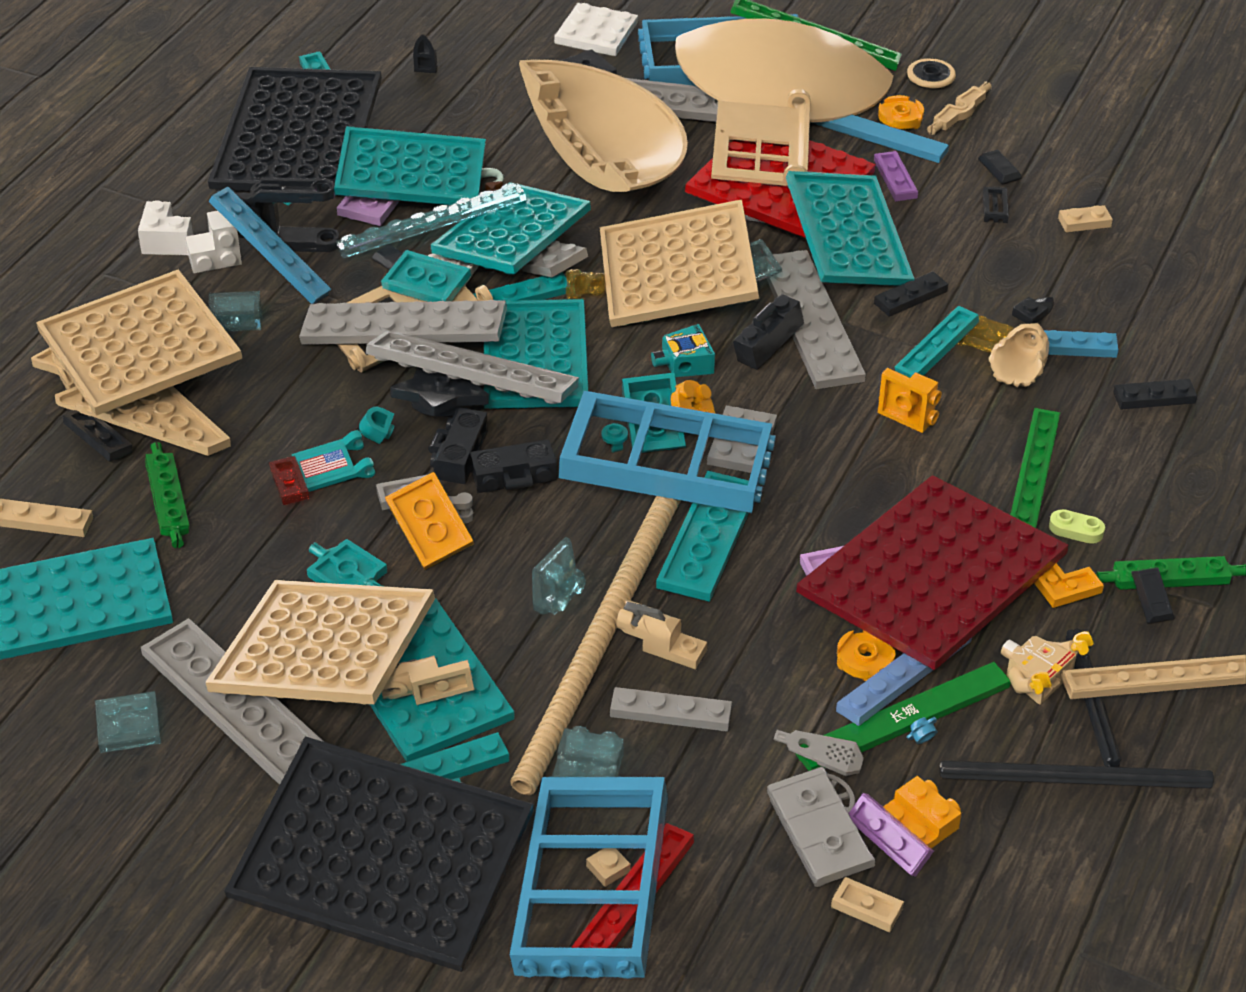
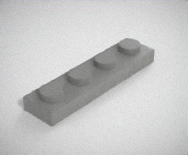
M615 687L610 707V717L728 731L732 701Z

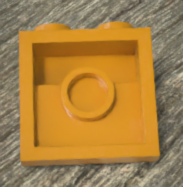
M887 368L881 377L878 413L923 433L930 425L933 426L939 416V411L935 410V406L939 403L942 392L937 390L938 382L916 372L909 378Z
M918 776L896 790L895 798L883 806L930 848H933L959 829L961 812L957 802L951 798L945 800L938 794V789L931 780L923 781Z

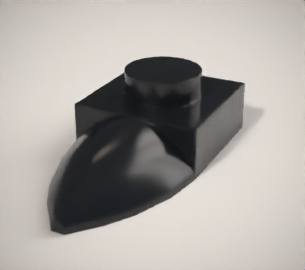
M422 34L417 39L413 49L414 72L436 73V50H434L429 39Z
M1027 297L1013 307L1012 316L1026 324L1037 323L1051 312L1054 298L1041 297L1032 299Z

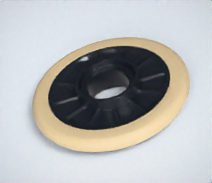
M938 59L917 60L907 69L909 79L913 83L926 88L945 87L951 84L956 77L954 68L950 64Z

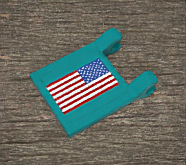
M355 430L343 439L291 454L306 493L355 477L370 478L375 475L374 467H372L374 464L371 458H364L353 466L347 451L360 450L364 447L360 431Z

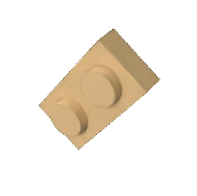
M1105 205L1059 210L1058 216L1065 232L1109 228L1113 220Z
M845 877L832 899L831 907L890 932L903 910L904 901Z

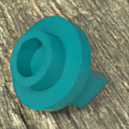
M617 423L605 426L601 432L602 439L607 444H611L612 453L622 451L623 442L628 438L626 427Z

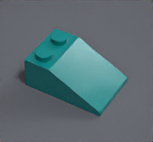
M675 373L622 379L623 398L671 406V394L676 391ZM627 422L633 448L640 424ZM650 426L642 453L686 448L684 432Z

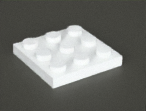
M577 3L556 33L555 44L584 50L592 49L598 53L616 56L637 25L638 15L625 11L610 10L606 7L590 6L586 3Z

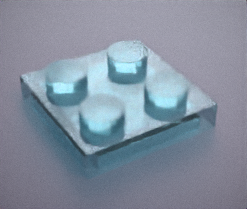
M155 691L95 700L100 753L161 743Z

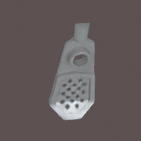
M776 730L774 740L787 744L789 751L816 761L818 765L845 776L860 773L864 758L856 742L797 730L792 733ZM804 743L808 745V747L802 748L801 746H799V744Z

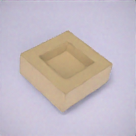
M604 848L586 859V867L605 887L630 871L631 864L616 848Z

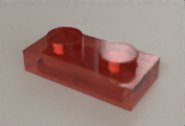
M295 456L269 462L270 471L283 505L309 499L308 488Z

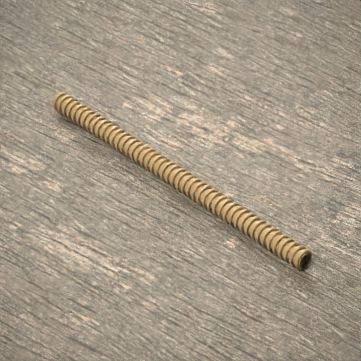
M660 496L655 497L601 606L598 608V612L595 614L559 688L556 690V694L553 696L539 727L535 731L532 741L529 743L518 768L510 780L513 789L520 794L532 795L536 792L540 780L544 776L547 766L550 764L554 752L557 750L564 732L567 730L574 712L577 710L584 692L587 690L600 664V660L603 658L616 632L618 613L620 609L624 608L625 601H631L681 500Z

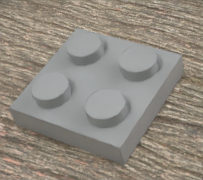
M553 241L523 266L521 270L523 272L554 277L587 258V250L585 247L575 246V244H563L559 241Z

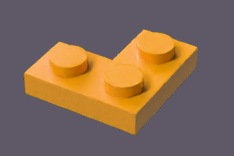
M1057 563L1034 582L1053 608L1101 594L1104 587L1090 567L1065 574Z

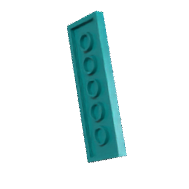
M707 471L704 477L747 486L749 480ZM693 502L656 580V588L710 602L749 512Z

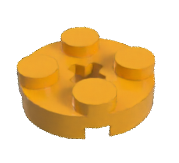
M902 95L890 96L884 99V103L882 105L880 103L878 109L880 121L896 129H918L921 126L924 115V107L918 100L914 103L909 101V97Z
M686 380L676 385V391L671 394V406L716 414L711 400V390L706 384L700 385L696 381Z
M854 630L847 632L838 642V668L864 681L870 679L895 660V650L891 645L864 630L863 633L855 634ZM868 651L871 653V656H863L860 653L865 654Z

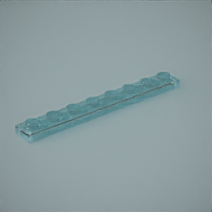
M506 184L502 186V189L484 191L479 196L471 199L462 198L449 206L440 205L435 207L433 211L415 213L411 215V218L402 221L393 220L388 225L380 228L371 227L358 235H346L342 237V240L336 241L342 257L346 258L526 200L525 193L519 184Z

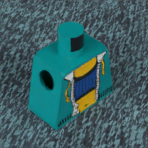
M699 324L664 335L662 338V350L651 352L653 366L667 365L670 372L675 373V377L714 374L715 353Z

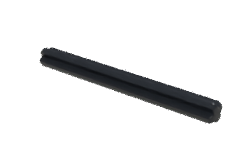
M1078 628L1075 630L1069 629L1066 641L1073 640L1074 636L1082 631ZM1078 652L1076 654L1075 669L1093 668L1089 653L1080 655ZM1084 698L1104 765L1119 767L1122 759L1103 698Z

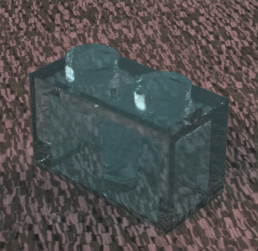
M260 291L209 293L208 308L226 331L261 330L262 305Z

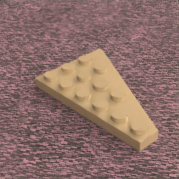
M76 386L55 394V401L58 406L79 411L82 414L96 417L207 456L230 447V437L173 386L97 416Z

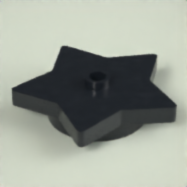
M420 367L416 368L413 378L390 387V397L411 401V405L415 410L431 416H454L458 408L470 409L472 405L489 404V393L478 385L471 383V380L463 378L451 379L446 376L447 374L439 372L428 373Z

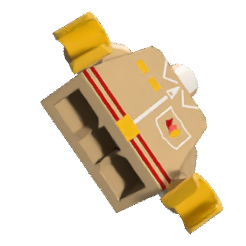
M1089 632L1078 633L1074 636L1073 640L1062 643L1046 641L1037 636H1032L1022 646L1012 640L1006 641L1001 649V655L1009 659L1007 677L1010 679L1015 692L1019 694L1026 693L1035 702L1042 704L1063 684L1061 679L1063 670L1074 669L1076 654L1079 652L1080 655H1086L1089 651L1088 646H1092L1094 642Z

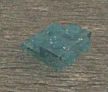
M575 726L573 729L565 728L558 747V759L552 777H617L623 757L624 739L619 738L617 734L610 731L603 732L600 735L589 733L588 729L582 726Z

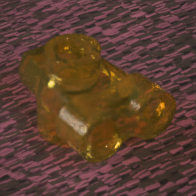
M579 269L567 270L566 296L568 299H577L581 295L588 293L597 296L602 294L606 288L604 273L581 272Z

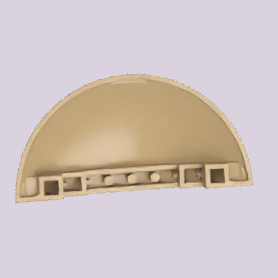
M775 19L724 21L703 26L676 38L675 51L680 67L698 88L718 101L789 107L787 103L789 93L795 89H802L810 95L809 122L832 121L867 111L886 96L893 80V75L887 68L855 44L830 32L792 21ZM795 97L792 101L799 105L803 104L805 99Z
M521 60L519 62L529 98L546 135L562 159L576 174L588 183L612 192L641 189L665 180L684 161L688 142L682 123L661 99L645 88L619 75L587 65L555 60Z

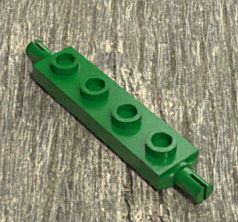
M154 442L150 446L152 454H146L145 464L160 534L171 537L172 547L177 548L178 544V548H181L184 545L182 535L189 533V522L173 453H163L162 444L157 442L156 446V442Z
M1225 556L1115 561L1113 571L1096 572V576L1102 583L1113 582L1119 590L1136 589L1131 572L1159 567L1165 587L1230 584L1232 576H1246V564L1230 565L1226 561Z

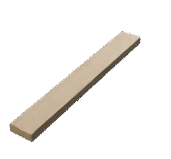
M1246 655L1063 670L1061 679L1070 699L1246 684Z

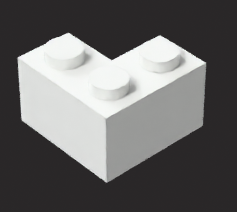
M147 201L138 229L142 254L188 255L186 236L193 235L191 217L173 216L171 202Z
M219 211L207 213L208 233L186 236L188 256L193 273L242 265L237 229Z

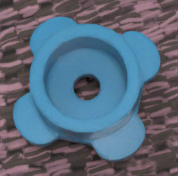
M925 717L915 721L910 726L911 733L907 736V739H915L917 744H922L933 738L938 732L933 725L937 722L936 717L928 721Z

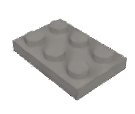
M726 405L723 415L771 423V435L777 422L776 414ZM714 438L707 457V465L751 473L758 445Z

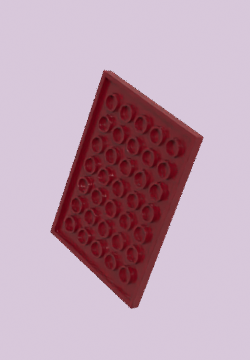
M932 475L798 582L797 593L931 669L936 670L1068 553L1069 545Z

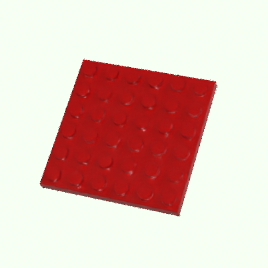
M733 140L728 144V151L756 153L757 142ZM809 140L807 172L870 176L875 172L876 164L846 154L844 151L832 149L822 143ZM761 142V154L789 156V145ZM727 156V168L755 171V159ZM713 158L685 185L686 193L715 204L742 200L745 215L806 238L788 186L712 179ZM760 159V171L784 173V170L788 167V162Z

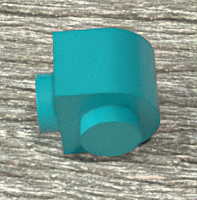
M381 407L370 408L359 423L360 432L366 438L379 444L384 438L389 439L394 429V425L391 424L394 413Z

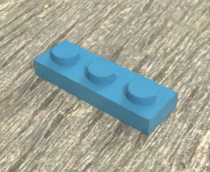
M1044 330L1049 340L1048 355L1117 358L1118 343L1117 336L1114 333Z

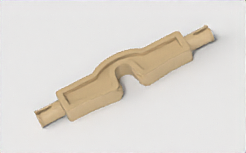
M984 82L980 87L973 86L957 97L956 105H946L941 112L934 116L933 124L927 128L929 134L932 133L934 135L940 129L947 130L957 121L969 118L973 114L974 108L985 100L986 93L992 88L991 84Z

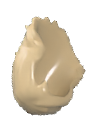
M1038 323L1021 324L1013 329L1006 338L995 344L988 358L996 380L1019 387V385L1027 387L1031 383H1035V379L1043 373V368L1047 361L1049 353L1048 336Z

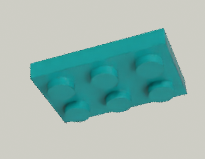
M406 250L381 280L383 289L423 301L448 302L455 298L471 277V270L468 267Z

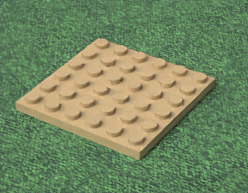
M742 200L600 227L611 327L759 299Z
M179 269L36 322L38 331L96 416L242 359L239 347Z
M274 580L207 679L208 692L375 704L434 602L433 589Z

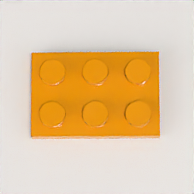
M434 472L385 497L389 508L424 570L474 544L473 539Z

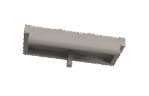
M824 767L767 786L770 802L816 887L875 866L874 857L865 845L859 830L850 818Z

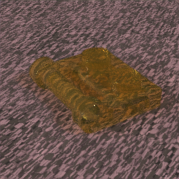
M979 316V323L957 344L961 346L966 344L991 353L994 345L1003 338H1006L1015 328Z

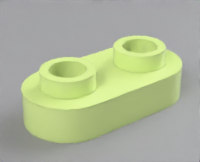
M1057 510L1050 517L1049 528L1058 536L1085 543H1097L1103 539L1105 525L1096 517L1068 510Z

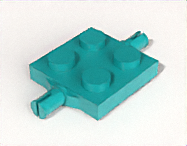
M345 539L338 546L330 549H325L316 542L309 548V552L317 556L318 560L307 568V575L316 583L382 586L376 581L387 573V564L350 540Z

